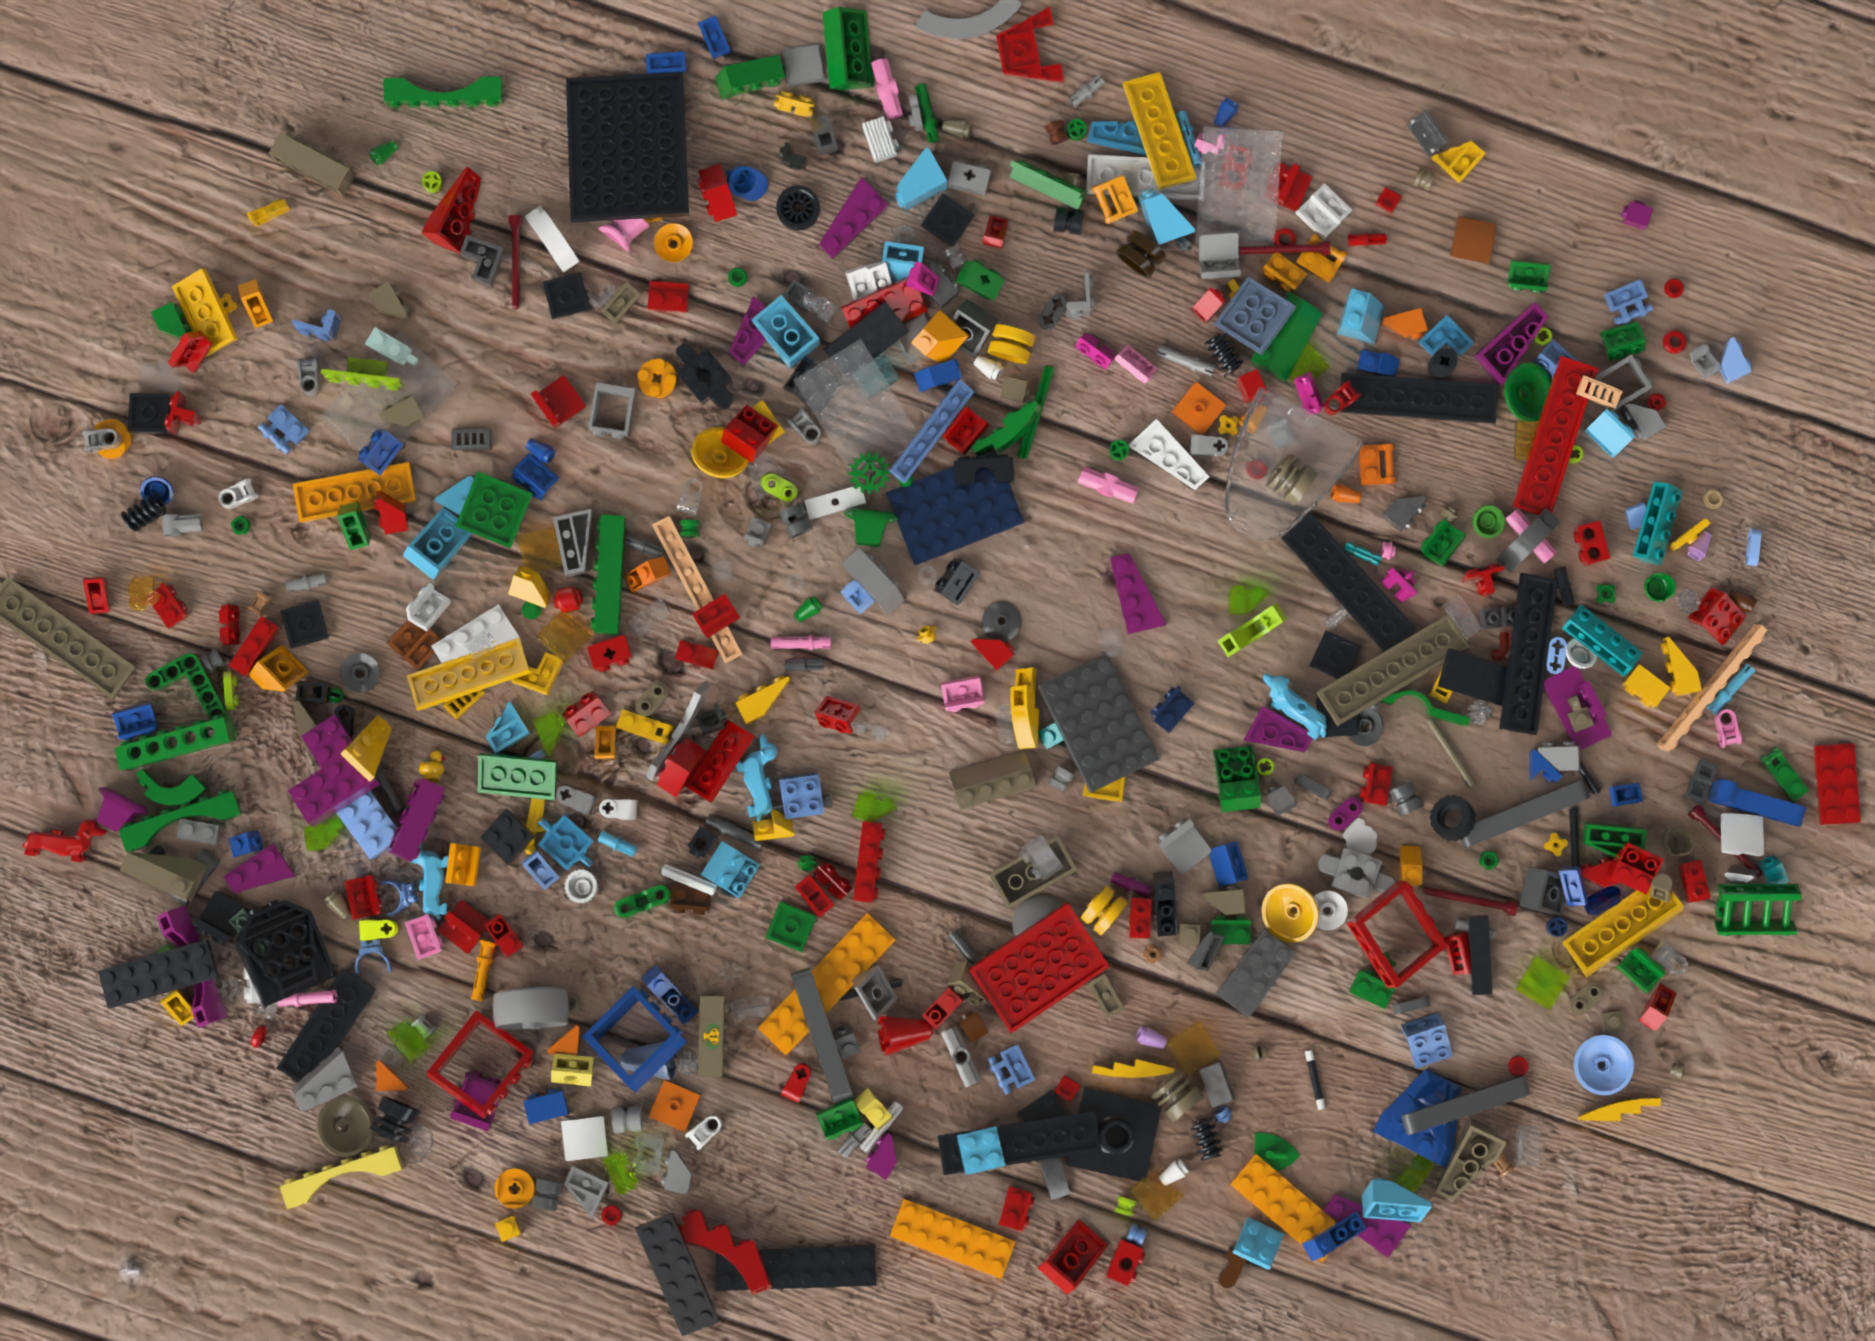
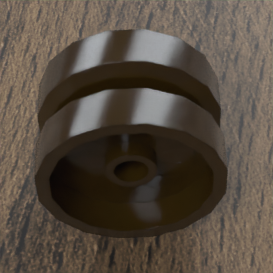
M1132 230L1126 239L1128 244H1121L1116 254L1136 273L1145 278H1150L1156 270L1153 264L1160 265L1166 258V254L1147 236Z

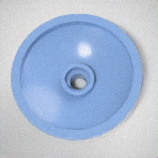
M1598 1035L1587 1039L1580 1045L1575 1054L1573 1066L1577 1080L1586 1090L1598 1095H1611L1619 1092L1629 1083L1634 1070V1061L1629 1048L1621 1040L1608 1035ZM1600 1061H1603L1605 1064L1602 1069L1598 1067Z

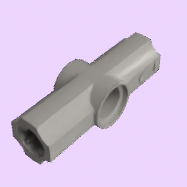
M957 1026L942 1032L941 1035L965 1087L981 1081ZM958 1051H964L967 1054V1059L964 1062L956 1060L955 1055Z

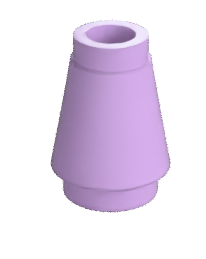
M1701 531L1698 535L1699 538L1688 547L1687 555L1696 561H1701L1702 558L1706 557L1712 537L1706 531Z
M1141 1026L1136 1035V1041L1141 1045L1163 1049L1167 1041L1166 1037L1148 1026Z

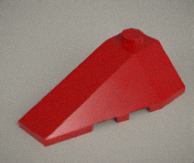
M465 167L429 216L421 232L426 238L438 246L460 254L466 235L471 236L469 228L471 220H474L475 213L472 212L474 202L478 198L481 177L469 167Z

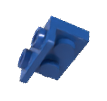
M382 428L376 430L371 435V441L360 450L357 459L380 476L404 445Z
M530 453L514 468L511 475L516 484L523 486L532 493L534 498L540 501L559 480L555 473Z

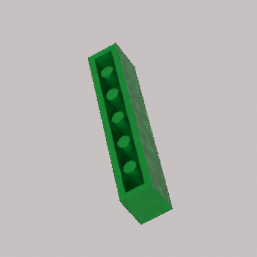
M601 515V520H597V531L600 532V538L596 539L595 550L599 551L598 559H595L594 562L597 578L593 580V590H596V598H592V610H595V618L591 617V629H594V633L599 635L619 636L626 527L625 516Z

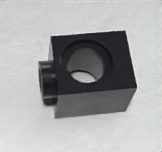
M699 827L687 845L690 848L689 853L696 858H699L700 855L705 858L717 837ZM700 838L705 839L707 842L704 849H697L696 841Z

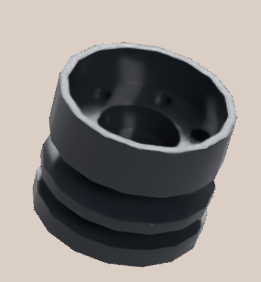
M382 1096L377 1109L384 1113V1117L374 1116L373 1119L381 1124L371 1123L369 1128L385 1139L408 1144L410 1138L402 1134L403 1132L407 1134L413 1133L410 1128L406 1127V1124H416L421 1111L397 1100Z

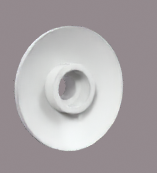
M1322 891L1313 896L1319 910L1317 928L1334 930L1340 927L1346 920L1348 913L1344 898L1333 891ZM1329 907L1331 910L1330 914L1326 915L1323 909Z

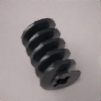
M1227 333L1218 334L1204 343V345L1211 344L1207 350L1214 351L1212 358L1219 357L1215 363L1217 365L1223 364L1220 371L1227 370L1224 377L1238 370L1244 362L1243 360H1236L1240 355L1239 353L1232 354L1235 346L1228 347L1231 340L1224 341Z
M1449 349L1438 350L1428 363L1429 373L1437 379L1448 377L1456 368V354Z
M153 492V498L148 495L146 496V501L144 499L140 500V505L135 503L133 505L134 509L128 507L127 512H121L123 521L131 530L139 531L141 528L146 527L147 524L166 514V505L159 493Z
M1213 1116L1192 1122L1195 1125L1190 1128L1197 1131L1193 1138H1200L1195 1144L1196 1146H1202L1198 1153L1205 1154L1200 1159L1201 1161L1222 1156L1219 1153L1224 1150L1223 1147H1217L1221 1140L1214 1139L1218 1135V1132L1212 1131L1216 1125L1209 1124L1214 1119Z

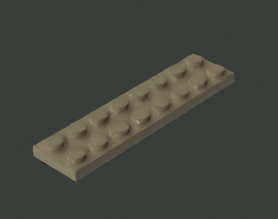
M7 576L0 586V620L114 700L137 667Z
M1447 614L1317 691L1316 694L1336 725L1339 726L1444 664L1448 649L1451 648L1464 652L1470 646L1450 615Z

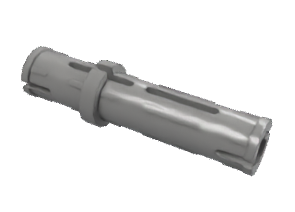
M1162 344L1157 353L1159 357L1191 368L1193 372L1196 370L1211 377L1216 367L1215 364L1203 361L1198 356L1195 358Z

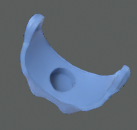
M393 880L380 881V885H385L386 883L394 885L400 894L398 908L393 912L387 913V917L399 914L407 906L417 902V896L413 892L415 890L414 883H400Z
M380 939L372 940V943L360 941L361 949H359L354 969L356 976H359V962L361 958L372 952L381 955L387 963L388 973L392 972L390 961L385 953H383V947H380Z

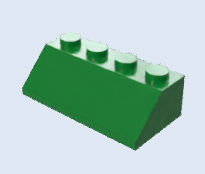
M839 6L822 12L830 89L854 90L874 87L867 12L865 10Z
M1287 292L1284 299L1294 304L1296 309L1264 354L1260 355L1255 352L1251 358L1252 366L1284 382H1287L1323 315L1306 300L1290 292Z

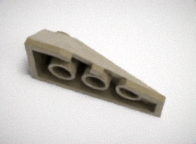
M127 852L120 871L183 900L192 902L208 865L189 857Z
M1469 1117L1440 1178L1435 1193L1452 1201L1470 1186V1183L1478 1175L1480 1176L1491 1163L1498 1160L1507 1141L1488 1125Z

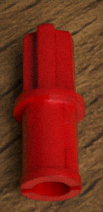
M1365 232V234H1348V247H1368V245H1385L1387 243V235L1385 233L1368 234V232Z

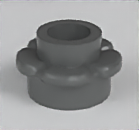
M1185 236L1176 238L1178 242L1175 245L1181 251H1191L1190 248L1193 244Z

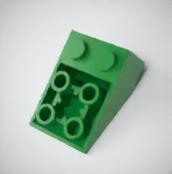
M1252 745L1213 750L1221 812L1261 808V793Z

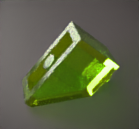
M555 711L533 720L549 758L553 757L564 731L562 726L565 725L562 715H557Z

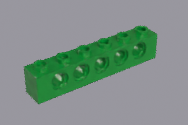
M217 715L211 717L212 720L205 722V720L193 722L194 726L187 727V725L175 727V731L172 732L168 730L159 731L157 736L154 737L150 735L141 736L139 741L132 742V740L123 741L120 743L121 746L114 748L119 770L129 771L236 741L231 718ZM211 727L214 730V734L212 737H210L208 733ZM193 732L196 736L194 742H192L190 739V736ZM173 738L177 739L175 747L172 745ZM156 742L159 744V750L157 752L154 750V745ZM138 747L141 750V755L139 757H137L136 750Z

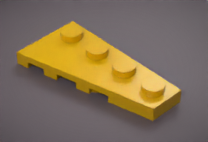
M379 715L341 753L369 782L376 774L392 730L388 723Z

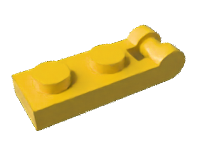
M622 709L616 725L617 729L667 745L670 741L668 738L674 730V726ZM658 728L663 729L661 736L656 735Z

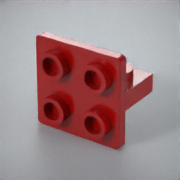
M1276 162L1262 197L1297 212L1312 176L1299 171L1300 166L1293 163L1290 167L1281 162Z
M176 391L175 395L171 397L170 406L172 408L170 414L166 415L164 422L166 429L175 435L178 433L180 422L193 427L194 424L200 425L202 419L196 412L184 409L187 397L179 391Z
M1499 564L1487 566L1484 571H1480L1479 568L1469 570L1461 579L1462 583L1477 579L1478 582L1475 583L1477 593L1481 594L1482 598L1489 597L1495 593L1491 576L1502 573L1505 570V566L1499 567Z
M460 900L452 912L449 911L444 917L445 921L438 928L440 934L466 954H470L487 932L484 925L489 920L465 901Z

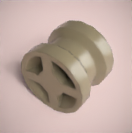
M1419 167L1413 186H1422L1424 190L1428 191L1435 172L1424 171V168Z

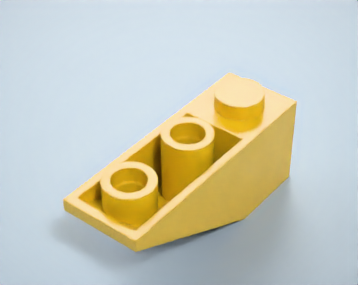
M1670 637L1662 639L1661 650L1663 654H1666L1667 658L1665 668L1671 676V681L1669 682L1671 692L1676 697L1702 691L1698 671Z
M782 675L773 680L774 684L768 687L764 684L755 689L756 693L752 695L746 693L738 697L739 701L736 702V705L746 725L767 714L790 682L789 676L785 678Z

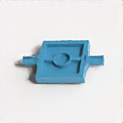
M563 815L553 825L543 817L541 820L546 826L539 821L538 824L546 830V833L538 845L567 871L579 860L588 868L592 865L594 861L586 856L585 853L594 840L568 817Z

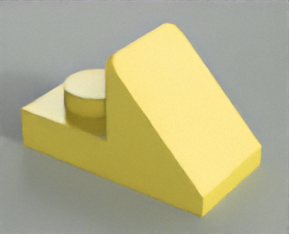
M869 1088L854 1100L860 1112L870 1120L877 1130H880L893 1118L892 1114Z

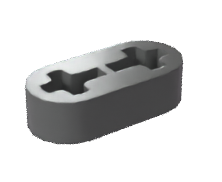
M1062 295L1051 297L1039 318V324L1043 329L1051 330L1056 326L1066 308L1067 302L1065 297ZM1060 299L1063 307H1058L1056 311H1053V301ZM1050 313L1053 314L1051 318V321L1053 323H1048V325H1045V320L1043 318H1048Z
M1299 774L1294 782L1326 801L1332 793L1331 790L1302 774Z
M1429 996L1392 1005L1394 1014L1431 1006Z

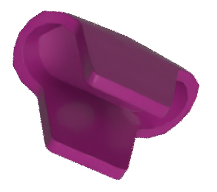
M109 787L98 788V791L104 797L97 818L98 823L119 832L125 823L133 821L138 814L149 815L145 806L125 797V795Z

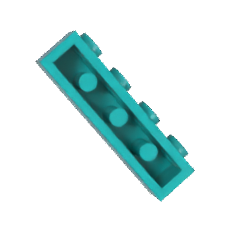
M1653 483L1632 557L1644 563L1662 565L1683 490L1669 483Z
M1582 604L1570 615L1562 627L1563 630L1623 677L1635 666L1643 654L1635 645L1631 644L1620 633L1608 626Z

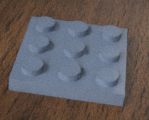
M1248 276L1214 325L1255 352L1263 355L1292 315L1296 306Z

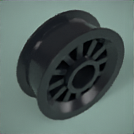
M795 185L788 187L779 195L776 210L779 220L785 227L795 231H802L810 228L817 221L820 206L816 194L811 189ZM801 204L804 208L801 212H795L793 206Z

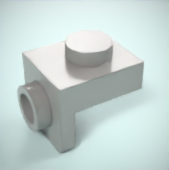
M1707 344L1696 347L1690 353L1691 364L1704 379L1721 369V365L1709 352Z

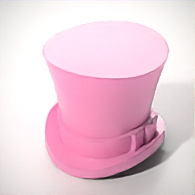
M644 219L612 220L608 225H601L599 230L629 253L631 251L629 245L632 243L631 241L647 229L649 224Z

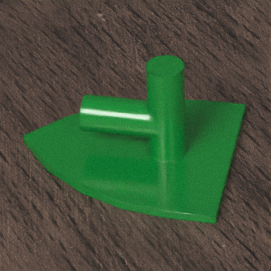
M1255 1132L1254 1155L1257 1154L1274 1170H1283L1300 1157L1295 1148L1286 1140L1276 1135Z

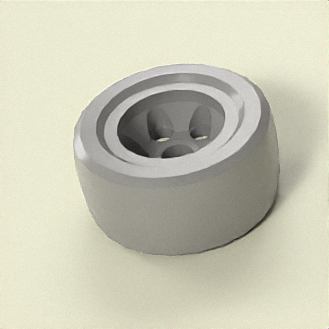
M525 987L500 990L493 997L495 1027L499 1029H539L567 1025L569 1020L567 991L559 987Z

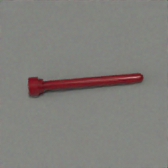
M509 215L508 224L512 228V308L517 310L520 307V228L524 224V216Z
M1322 240L1318 244L1238 247V254L1318 252L1322 256L1330 255V240Z
M1697 804L1688 813V816L1693 821H1700L1721 842V831L1705 816V809L1700 804ZM1745 854L1734 855L1748 869L1758 870L1759 873L1756 877L1762 876V871Z
M1424 887L1422 890L1425 895L1500 909L1510 916H1515L1517 912L1518 901L1510 899L1509 901L1501 902L1430 887Z

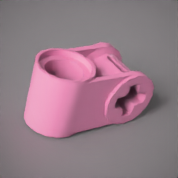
M1729 709L1718 711L1714 721L1720 747L1725 748L1726 745L1735 743L1738 745L1742 744L1735 713ZM1723 713H1726L1729 716V722L1727 724H1724L1721 721V716Z

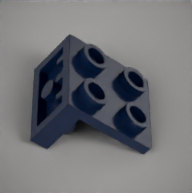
M1179 686L1176 689L1172 687L1164 696L1166 701L1163 704L1159 702L1151 711L1153 714L1151 719L1168 734L1194 705V702L1180 691L1181 687Z

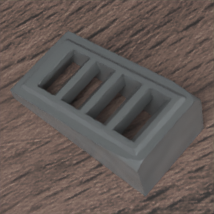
M491 429L451 430V450H491ZM457 434H461V445H457ZM465 434H469V445H465ZM473 434H476V444H473ZM480 434H484V444H480Z
M1209 932L1190 956L1187 963L1196 969L1208 971L1225 935Z

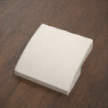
M1324 183L1295 214L1324 240L1352 212V209Z
M886 262L868 264L845 271L853 301L892 284Z
M1721 814V852L1733 855H1740L1742 853L1754 856L1764 855L1763 817L1748 814Z
M604 1116L561 1121L565 1161L608 1156Z

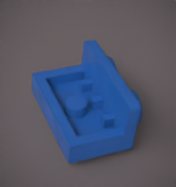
M151 702L112 712L119 740H131L136 735H149L157 730L158 721Z

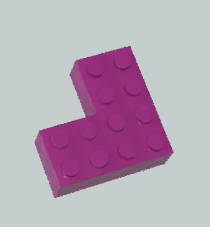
M336 715L331 716L301 736L321 769L289 789L288 793L310 826H316L380 785L376 776L369 782L341 755L353 739Z

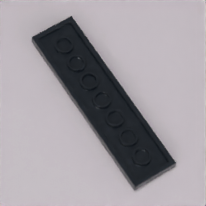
M1341 373L1340 386L1349 380L1350 385L1357 393L1360 392L1361 396L1340 413L1484 424L1496 423L1498 384Z
M1311 512L1281 538L1383 652L1402 642L1416 630L1415 626Z
M1520 573L1499 726L1501 730L1537 735L1558 582L1556 579Z
M1095 1111L995 1126L1005 1166L1102 1151ZM988 1128L937 1135L943 1175L965 1172L957 1135Z
M875 1245L759 1249L773 1287L770 1289L876 1286ZM715 1252L716 1291L749 1290L745 1279L728 1259Z

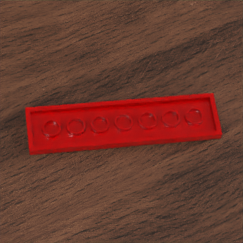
M1563 356L1559 357L1512 507L1540 515L1546 508L1551 513L1553 512L1588 402L1587 398L1577 395L1576 392L1583 376L1595 380L1598 371L1597 367ZM1588 382L1584 393H1588L1591 383Z

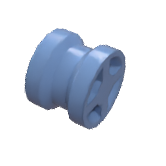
M1132 1223L1125 1241L1135 1242L1137 1246L1141 1247L1148 1229L1145 1227L1140 1228L1137 1224Z

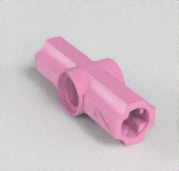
M879 59L872 62L871 65L876 79L875 85L879 99L883 104L886 119L892 120L903 116L898 99L897 85L892 77L888 59Z
M1087 467L1083 468L1078 481L1079 484L1095 489L1104 496L1116 497L1133 504L1139 489L1134 485L1120 481L1116 476L1108 473L1102 474Z
M1519 508L1505 519L1518 535L1531 524ZM1546 539L1533 550L1534 554L1543 564L1557 553Z

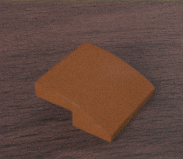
M1458 216L1450 256L1489 264L1497 224Z
M407 619L389 639L387 644L418 670L434 653L431 646L440 641L441 638L431 629L426 632Z

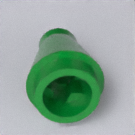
M391 139L386 143L371 148L368 154L374 164L378 166L380 164L383 165L399 148L395 141Z
M815 596L808 597L793 615L801 623L803 620L820 613L823 606Z

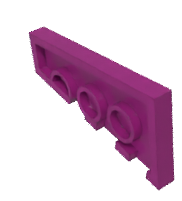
M861 177L822 238L819 246L833 260L889 204Z
M1130 554L1110 557L1127 634L1166 626Z
M1335 1194L1323 1209L1325 1213L1336 1221H1340L1357 1211L1366 1227V1230L1357 1236L1388 1258L1411 1227L1410 1224L1398 1220L1363 1218L1362 1205Z

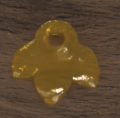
M146 576L141 580L134 577L130 581L128 586V593L130 595L129 607L133 611H143L147 606H153L159 600L161 594L153 591L155 584L154 576Z

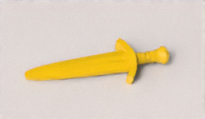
M531 799L527 824L525 826L535 837L524 850L528 855L536 851L537 833L546 831L538 824L539 821L543 823L541 819L544 814L545 799Z

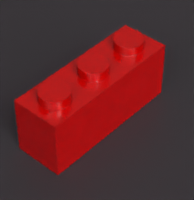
M260 616L228 666L249 678L248 674L257 661L262 659L281 628Z

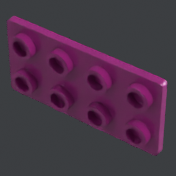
M1572 666L1544 680V689L1570 740L1574 741L1575 745H1580V751L1612 735L1604 719L1607 715L1589 680L1585 682L1578 667ZM1574 696L1578 697L1581 708L1587 707L1594 724L1578 732L1573 731L1567 715L1572 712L1568 699Z

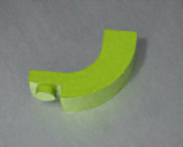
M1275 603L1250 621L1218 640V643L1227 657H1230L1287 620V617L1278 603Z

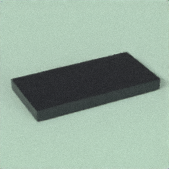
M884 300L823 350L846 379L849 380L906 335L909 330Z
M1450 648L1446 653L1438 687L1502 707L1507 666Z

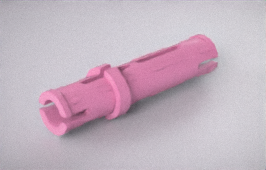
M771 636V649H831V636Z
M336 990L299 992L277 1002L279 1007L292 1005L301 1007L305 1004L336 1003L337 999L334 998H337Z

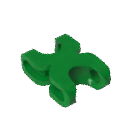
M663 885L649 888L618 900L614 904V912L618 917L630 918L667 904L671 900V892ZM664 891V898L658 900L656 898L657 892ZM624 904L629 906V910L626 913L621 912V907Z

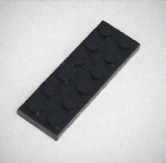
M209 939L98 971L108 1009L219 978Z
M345 968L341 969L327 990H336L337 998H334L337 999L336 1003L318 1004L277 1066L278 1070L296 1082H299L309 1072L311 1073L320 1065L321 1061L328 1058L340 1046L377 990Z
M670 1213L636 1226L637 1235L681 1335L685 1336L719 1323L720 1319L674 1214Z

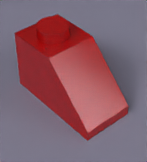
M972 639L970 641L996 671L1015 656L1013 653L1015 648L1008 641L1005 643L1003 640Z
M1660 983L1644 1007L1639 1021L1656 1032L1668 1017L1677 993Z

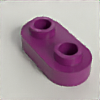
M1354 797L1345 800L1330 814L1328 818L1329 827L1335 831L1345 829L1361 814L1363 810L1361 801ZM1350 804L1356 805L1355 811L1350 810ZM1337 817H1340L1342 819V823L1340 825L1335 823V819Z

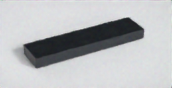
M1468 916L1472 995L1493 994L1489 916Z

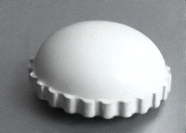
M1575 638L1568 642L1565 651L1572 665L1580 669H1588L1595 664L1597 656Z
M575 870L565 880V893L574 902L579 904L588 903L597 894V879L587 870Z

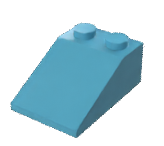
M782 295L751 320L790 369L820 345V338Z
M444 507L412 540L403 554L406 559L432 580L442 572L472 535L468 531L455 527L458 518Z
M1382 1178L1372 1180L1362 1194L1363 1218L1421 1222L1432 1207V1203L1392 1181H1385Z

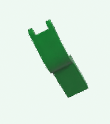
M1406 690L1391 694L1381 700V703L1392 705L1396 699L1402 696H1412L1423 703L1429 717L1467 727L1470 722L1469 717L1432 707L1431 702L1425 695L1417 691Z

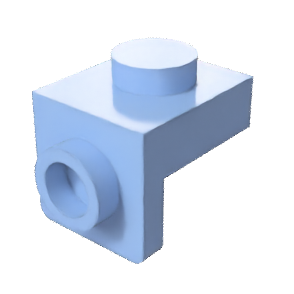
M856 579L846 584L844 589L841 590L845 599L859 614H862L875 602Z

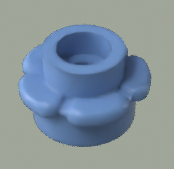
M1226 1105L1219 1107L1213 1113L1216 1118L1215 1121L1227 1122L1232 1117V1110Z

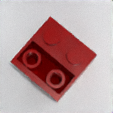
M746 404L724 428L721 443L753 463L765 450L778 425Z
M1627 842L1616 855L1608 875L1611 879L1647 895L1664 858Z

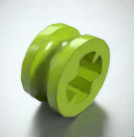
M1541 327L1533 340L1537 345L1545 346L1551 341L1552 333L1548 328ZM1542 332L1546 333L1545 336L1547 335V339H1544L1543 342L1537 337Z
M1573 446L1572 451H1578L1577 456L1579 457L1578 459L1575 457L1570 458L1569 463L1575 464L1583 458L1581 447Z
M1268 758L1260 759L1256 763L1257 773L1261 776L1270 775L1274 770L1273 762ZM1265 762H1268L1270 764L1268 765V767L1270 766V770L1262 772L1260 770L1262 768L1259 767L1260 763L1264 764Z

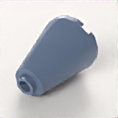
M665 1041L626 1049L620 1057L621 1065L624 1066V1069L635 1072ZM674 1055L653 1077L665 1080L674 1079L677 1070V1062H674Z

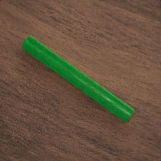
M1044 366L1034 401L1036 400L1040 404L1041 410L1031 427L1023 435L1017 457L1023 460L1028 458L1053 376L1054 368L1051 366Z

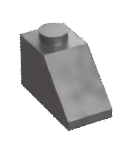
M1276 785L1268 790L1269 794L1265 796L1276 817L1297 806L1285 786L1280 788Z

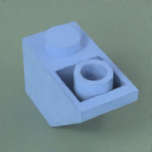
M1734 337L1726 341L1719 362L1721 365L1720 372L1726 384L1752 372L1749 359L1745 358L1742 353L1741 343L1739 340H1735Z

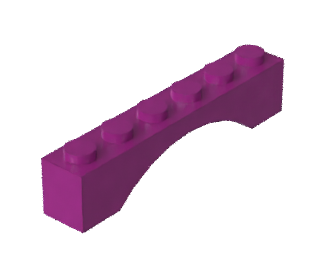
M186 906L166 911L157 916L163 935L177 948L199 942L198 934L192 925L191 915ZM214 979L194 985V1000L191 1010L198 1028L216 1023L228 1017Z

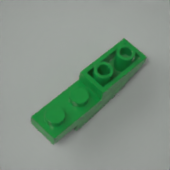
M1036 400L1034 402L1029 401L1022 406V409L1009 412L1005 416L1006 418L1002 420L1005 427L995 429L992 435L987 438L982 437L978 439L975 445L972 446L974 452L981 456L995 448L1000 454L1011 447L1031 427L1041 410L1040 404Z

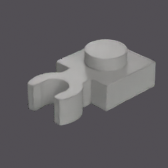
M917 95L909 96L912 115H908L910 127L914 126L915 132L922 131L923 125Z

